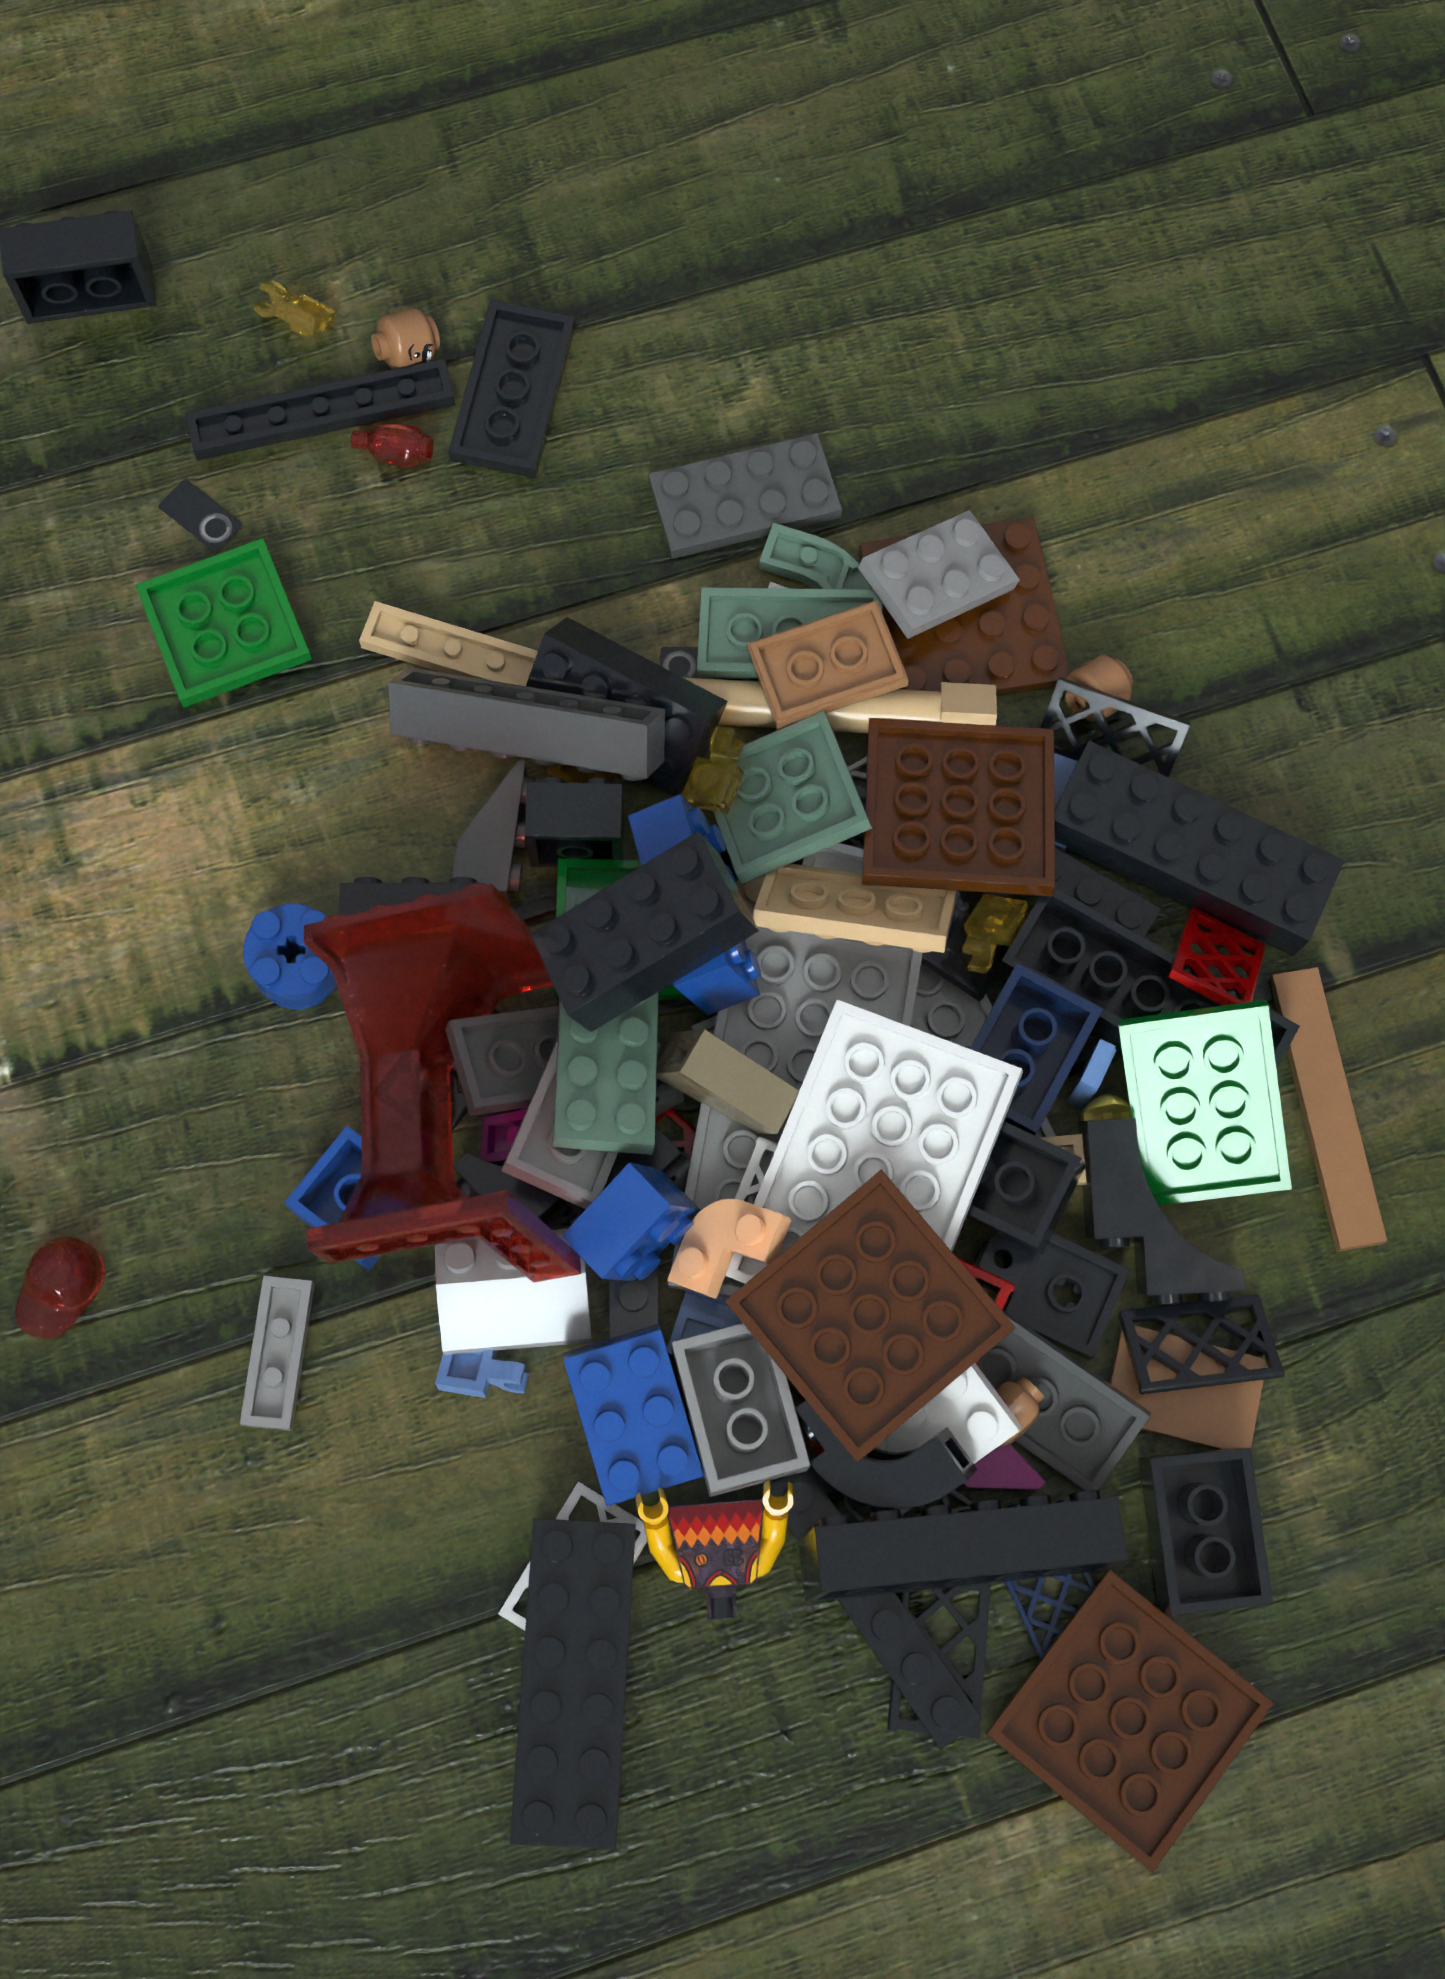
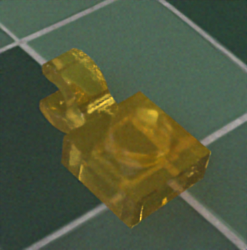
M267 281L260 283L259 289L270 295L272 304L269 305L265 302L255 304L254 311L262 317L276 316L289 323L291 330L305 336H313L316 333L334 327L337 311L302 293L294 295L285 290L278 282Z
M717 726L713 731L710 741V759L697 757L682 793V797L692 807L728 814L744 775L738 764H735L742 753L744 742L733 739L735 734L733 728Z
M983 894L964 924L967 940L963 946V953L973 955L972 960L967 966L968 971L986 974L993 964L997 944L1011 946L1029 916L1026 901Z

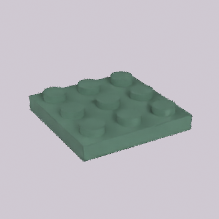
M824 710L697 765L733 868L741 884L872 829Z

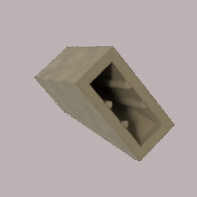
M705 1029L672 1032L657 1059L656 1079L759 1134H777L779 1130L785 1128L799 1093L798 1089Z

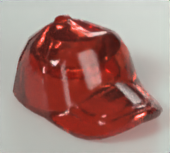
M60 1237L45 1243L33 1254L25 1269L24 1281L15 1309V1319L22 1331L36 1338L49 1339L58 1337L74 1324L94 1300L105 1278V1266L98 1250L78 1238Z

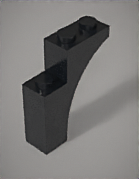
M1136 1118L1078 1121L1079 1134L1083 1135L1087 1184L1082 1185L1085 1236L1092 1239H1100V1247L1104 1248L1130 1246L1129 1237H1134L1137 1293L1152 1296L1153 1304H1172L1182 1302L1181 1294L1200 1293L1201 1301L1230 1300V1291L1245 1290L1244 1270L1227 1266L1196 1249L1179 1234L1160 1210L1143 1172L1139 1155Z
M655 1126V1146L652 1155L618 1152L604 1189L629 1162L659 1168L665 1172L681 1158V1152ZM469 1153L464 1154L452 1165L460 1176L454 1183L456 1187L473 1205L479 1199L483 1201L493 1212L486 1219L499 1234L535 1232L564 1205L568 1209L562 1215L572 1225L586 1210L502 1172L503 1166L483 1161Z

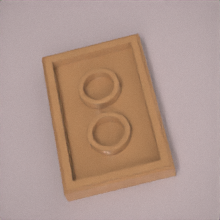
M877 600L747 643L748 654L777 730L823 710L825 713H829L908 686L907 674Z
M1120 1325L1109 1383L1151 1412L1150 1418L1141 1431L1215 1450L1236 1447L1251 1448L1264 1380L1141 1395L1138 1391V1383ZM1135 1326L1137 1335L1151 1344L1160 1333L1159 1331ZM1167 1334L1158 1349L1184 1365L1195 1347L1178 1336ZM1213 1346L1232 1359L1237 1351ZM1200 1352L1190 1370L1203 1376L1224 1373L1226 1367ZM1244 1354L1239 1361L1241 1365L1249 1370L1266 1368L1267 1365L1266 1359L1249 1354ZM1151 1358L1146 1366L1150 1382L1171 1380L1177 1376V1373L1154 1358Z

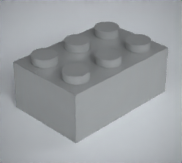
M743 1323L672 1342L671 1351L709 1497L761 1484L767 1480L772 1481L805 1472L809 1469L811 1465L786 1375Z

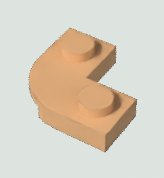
M723 1199L713 1202L703 1208L692 1220L694 1225L684 1235L667 1281L717 1299L734 1252L766 1264L771 1263L779 1255L792 1219L781 1213L738 1199Z

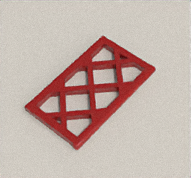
M1192 906L1188 913L1168 977L1221 1005L1252 1002L1265 951V944ZM1197 923L1210 929L1212 933L1202 932ZM1190 944H1198L1206 955H1196L1190 948ZM1213 944H1222L1231 955H1221ZM1238 945L1252 951L1253 955H1246ZM1190 966L1199 978L1184 971L1183 967ZM1206 966H1216L1225 978H1215ZM1232 967H1242L1248 974L1247 978H1240ZM1226 990H1236L1242 997L1241 1000L1228 994Z

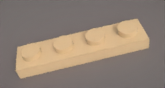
M374 601L359 639L363 649L431 670L526 686L538 653L534 649Z

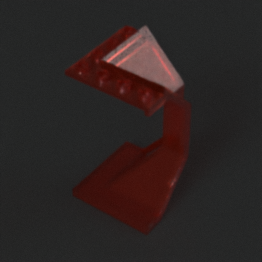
M471 884L464 887L461 891L443 895L426 894L419 896L415 901L393 906L376 905L366 912L348 916L331 915L324 918L321 922L304 925V944L331 969L335 977L360 1058L362 1174L339 1222L307 1229V1249L330 1265L478 1237L533 1283L581 1274V1261L577 1252L510 1192L502 1191L469 1198L458 1188L454 1180L450 1071L454 1058L445 1030L449 1020L490 1015L497 1004L509 995L554 986L530 936L533 932L493 884Z

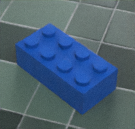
M681 794L628 815L641 866L696 832H699L719 854L726 850L719 828L715 824L710 826L702 810L699 807L693 808ZM726 865V868H727L728 872L730 873V875H731V877H732V879H733V881H734V883H735V885H736V881H735V879H734V876H733V874H732L730 868ZM744 940L673 983V986L703 1012L710 1015L759 996L760 992L756 978L761 977V969L754 952L751 949H747Z

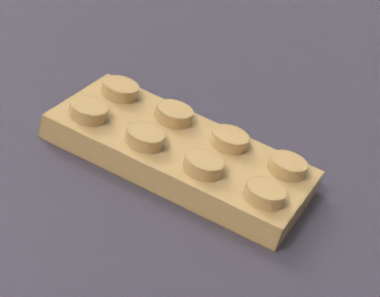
M790 863L766 874L754 907L753 920L757 926L766 927L775 932L794 931L815 934L824 939L843 938L863 941L872 946L886 944L907 947L922 953L931 951L944 953L957 890L862 885V873Z

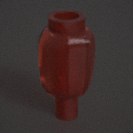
M387 423L376 426L370 432L353 430L351 434L352 448L368 450L372 457L388 465L413 468L419 466L421 462L429 463L432 459L434 449L433 437L424 435L415 426Z

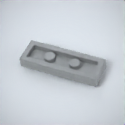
M263 1276L240 1425L293 1431L315 1287L313 1281Z

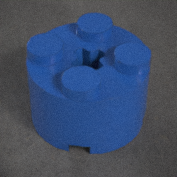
M285 904L260 912L252 920V925L244 940L243 958L249 975L262 994L281 1007L305 1009L316 1006L324 1001L343 979L346 957L338 940V935L325 914L309 906ZM293 952H302V954L297 955L296 963L288 962L287 958L292 957Z

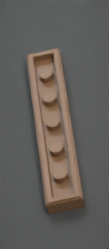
M1318 967L1273 974L1269 978V983L1277 1013L1300 1026L1286 1052L1335 1250L1340 1252L1384 1244L1387 1242V1237Z

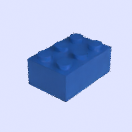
M659 1324L563 1353V1360L606 1507L633 1499L638 1493L642 1496L658 1491V1488L665 1489L704 1476Z

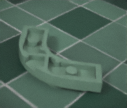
M776 523L772 524L759 561L760 570L802 582L814 589H871L869 583L858 569L859 563L838 545L816 535Z

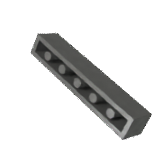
M411 667L388 682L390 734L408 737V740L413 743L449 744L451 749L458 751L479 749L490 751L493 756L498 758H512L515 756L531 758L536 764L545 766L558 763L576 766L578 771L584 773L606 771L617 773L621 778L631 781L647 779L664 763L665 709Z

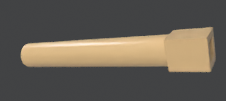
M683 677L728 701L718 725L776 728L759 681ZM941 682L940 691L897 689L826 713L833 732L868 733L869 718L996 726V685Z

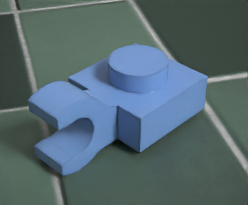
M494 1350L442 1355L435 1385L441 1391L486 1398L490 1384L509 1392L525 1393L529 1373L524 1372L525 1364L496 1360L498 1351Z

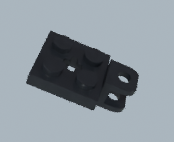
M1054 1233L1043 1255L1001 1234H994L982 1244L974 1262L975 1266L1015 1284V1290L1009 1295L1004 1308L1005 1311L1048 1341L1088 1360L1093 1359L1131 1270ZM994 1256L1002 1259L1004 1268H999L994 1263ZM979 1278L975 1279L985 1288L999 1293L1000 1288ZM1065 1281L1073 1284L1071 1292L1077 1296L1076 1303L1067 1302L1064 1306H1061L1057 1303V1296L1053 1293L1054 1285L1061 1287Z

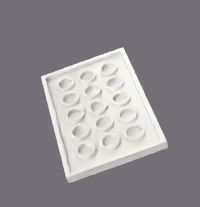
M836 1000L754 1202V1205L781 1213L792 1219L779 1255L881 1169L952 1252L1021 1079L1022 1068ZM734 1252L725 1276L746 1284L768 1264Z

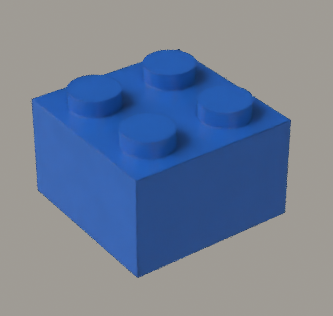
M346 1126L284 1204L294 1215L367 1271H370L430 1194L424 1183L350 1127Z
M629 1162L561 1237L601 1279L635 1281L638 1278L643 1280L660 1264L661 1259L658 1255L670 1242L676 1244L684 1238L685 1233L694 1225L692 1218L700 1209L661 1169Z

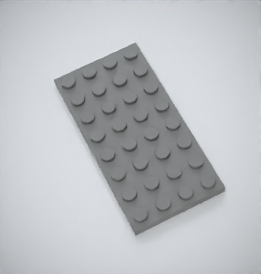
M757 926L759 932L745 939L747 949H751L754 952L761 969V977L756 978L760 995L718 1011L714 1035L800 1091L836 1000L911 1027L923 953L907 947L886 944L872 946L863 941L843 938L824 939L815 934L794 931L775 932L766 927ZM701 1103L685 1194L700 1211L713 1202L723 1199H735L755 1149L756 1139L760 1136L779 1143L783 1130H779L777 1134H759ZM768 1150L765 1151L760 1164L764 1177L774 1155L773 1152ZM756 1176L754 1178L752 1186L759 1183ZM758 1193L747 1197L745 1202L754 1204ZM682 1240L675 1244L672 1266L674 1264ZM725 1276L718 1296L729 1298L745 1284ZM668 1282L669 1288L695 1292L682 1286L676 1285L672 1282Z

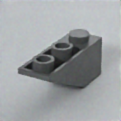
M519 759L457 840L452 878L469 877L476 879L478 883H485L490 904L510 906L512 891L520 892L523 865L517 864L516 860L518 847L526 848L527 846L525 839L526 820H522L524 804H526L527 782H535V777H528L526 760Z

